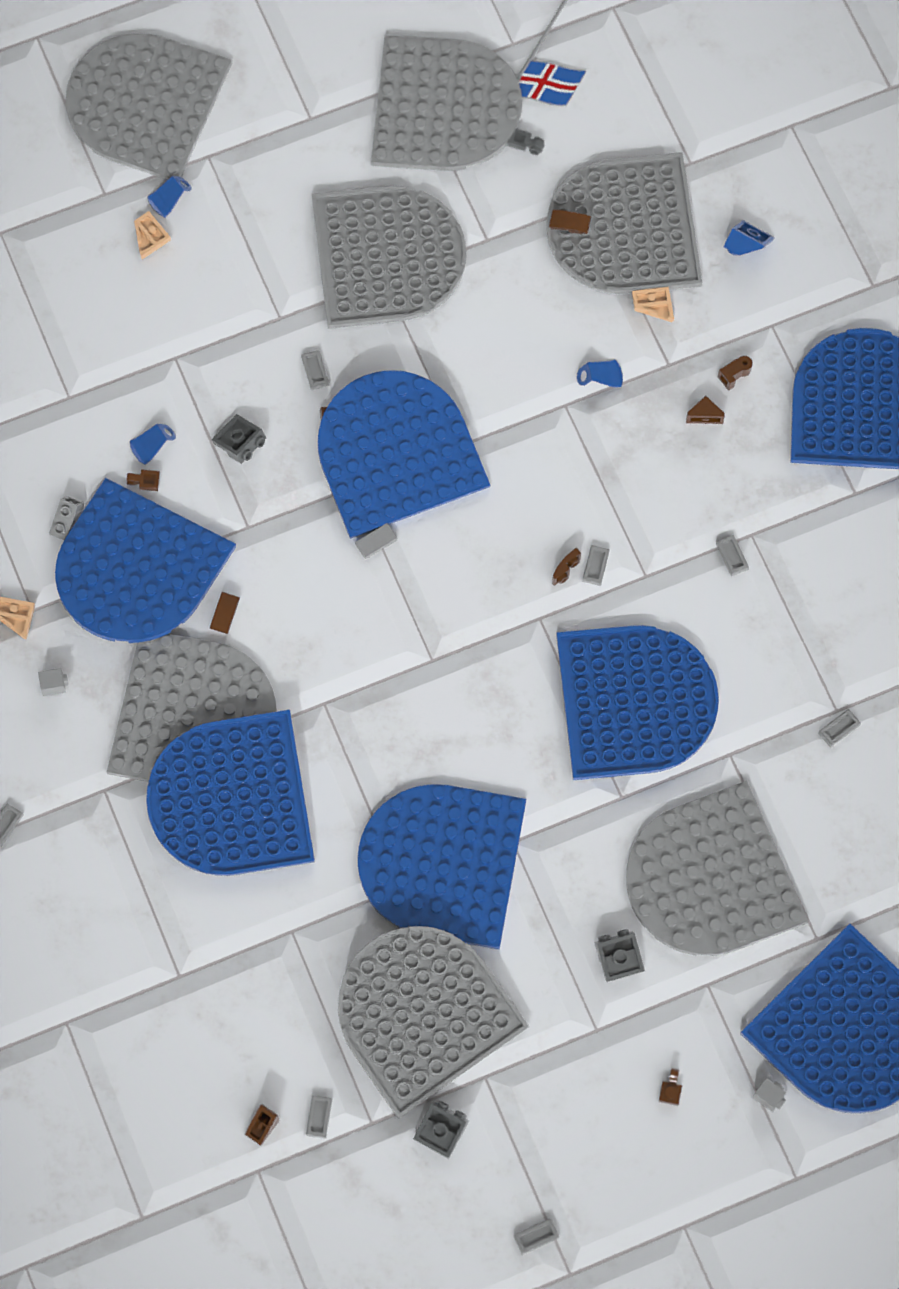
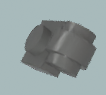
M517 128L508 141L509 147L522 151L529 147V152L533 155L542 153L545 146L542 138L534 137V139H531L530 132Z

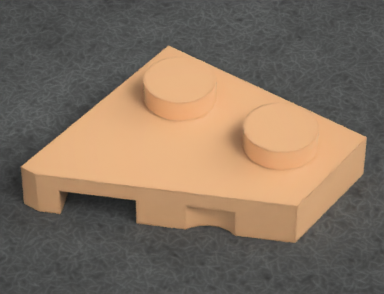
M150 211L134 220L141 259H144L171 241V237Z
M669 287L632 291L634 311L674 322Z
M0 597V621L23 639H27L35 603Z

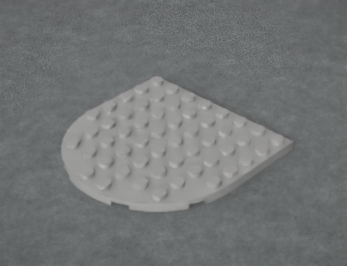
M129 34L110 39L88 52L71 74L66 90V108L69 121L78 138L90 147L94 153L103 158L167 180L172 176L182 177L230 70L232 60L157 35Z
M385 35L371 166L460 170L477 163L481 164L497 155L508 144L510 137L515 129L518 128L522 113L521 89L510 66L498 54L474 42L457 39Z
M683 152L595 162L579 172H574L555 192L547 213L546 229L548 243L560 266L578 282L598 291L616 294H626L636 290L661 287L678 289L702 286ZM552 210L571 211L591 216L588 234L570 233L568 230L551 229L549 223Z
M382 186L312 194L328 329L417 318L439 307L457 288L466 264L465 238L460 224L453 217V213L438 199L423 191L418 192L407 189L404 186Z
M167 634L151 641L137 643L107 774L149 782L154 764L163 750L175 738L191 728L214 721L277 712L274 692L265 673L243 652L217 642Z
M747 781L666 811L647 825L632 847L626 873V886L632 909L644 928L646 927L658 941L674 950L691 955H723L808 923Z
M412 926L387 932L372 940L356 955L349 965L339 991L338 1015L346 1043L398 1119L529 1027L478 953L470 945L464 943L453 934L431 927Z

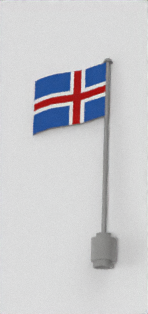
M563 0L517 77L522 98L532 99L553 106H567L586 71L571 70L550 63L532 61L567 0Z

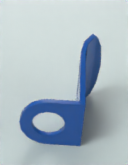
M172 176L154 193L150 194L147 199L150 206L159 215L166 217L173 210L184 191H191L192 187L183 178Z
M616 360L588 362L578 370L577 382L581 386L594 381L611 387H622L623 374ZM583 371L586 372L585 381L581 380V373Z
M156 424L137 438L130 440V448L134 456L142 464L146 465L154 458L167 440H175L176 435L169 426ZM164 429H167L172 436L168 435Z

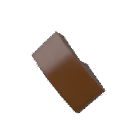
M553 209L549 227L556 230H568L570 233L588 234L591 216Z
M578 548L572 550L557 566L552 576V584L554 586L558 583L566 582L570 575V568H574L580 563L581 552Z
M225 592L221 593L209 629L225 634L229 633L240 597Z

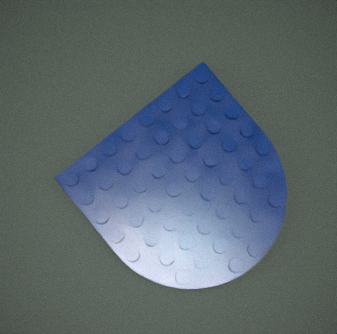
M849 329L846 332L837 335L833 334L825 338L809 351L796 373L793 385L790 463L899 469V337L892 335L891 332L880 329Z
M396 370L364 375L341 389L329 403L323 414L318 432L319 461L350 539L376 530L386 523L389 525L491 486L459 408L441 387L422 376Z
M105 478L61 545L55 567L57 591L65 610L68 611L78 625L91 634L114 642L115 640L128 641L129 643L151 641L171 633V630L181 623H185L192 616L235 550L236 543Z
M644 625L556 633L573 780L665 771L687 761L707 741L717 717L719 704L718 687L714 673L705 661L704 656L689 641L671 631L667 632L656 629L653 626Z
M290 710L214 721L193 727L175 738L160 754L151 771L147 786V811L157 839L177 861L195 871L216 876L240 875L315 862Z
M442 784L417 786L390 798L370 818L359 843V877L362 888L371 905L385 920L390 921L400 929L412 926L436 928L453 934L469 945L500 950L527 799Z
M849 924L740 1034L790 1083L813 1102L834 1111L868 1113L887 1108L899 1101V969L855 927Z

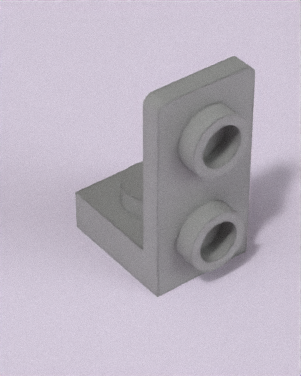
M68 496L60 499L49 534L65 540L72 528L76 513L83 510L85 503Z

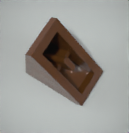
M705 396L687 412L686 423L723 424L725 413Z
M261 1104L244 1135L261 1146L278 1124V1115Z

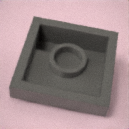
M236 414L214 436L212 442L226 451L229 457L242 464L244 461L252 458L253 452L257 447L261 448L265 444L266 436L261 428Z
M624 929L618 931L617 936L603 935L598 937L599 941L594 942L606 982L645 971L634 932Z
M438 1101L437 1103H431L413 1139L446 1158H450L469 1120L465 1119L467 1117L466 1114L458 1110L454 1113L448 1109L449 1105Z

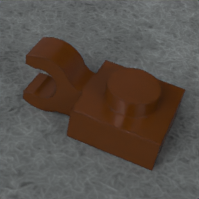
M141 469V475L127 473V485L139 484V490L158 491L160 471Z
M671 1068L669 1082H662L659 1102L675 1106L679 1105L682 1085L677 1084L679 1069Z

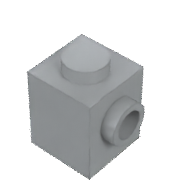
M61 668L38 672L43 696L66 692L65 686L68 685L67 674H63Z
M766 1078L753 1098L773 1112L775 1108L780 1109L785 1103L786 1099H784L786 1092L781 1084L776 1081L773 1083Z

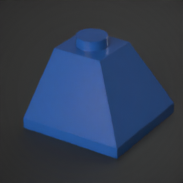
M743 220L732 228L723 247L728 249L727 251L730 254L740 256L763 249L775 237Z

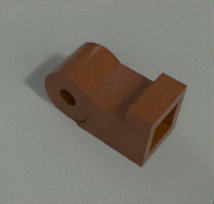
M741 356L719 369L717 377L729 391L735 387L737 379L750 374L753 361L748 356Z

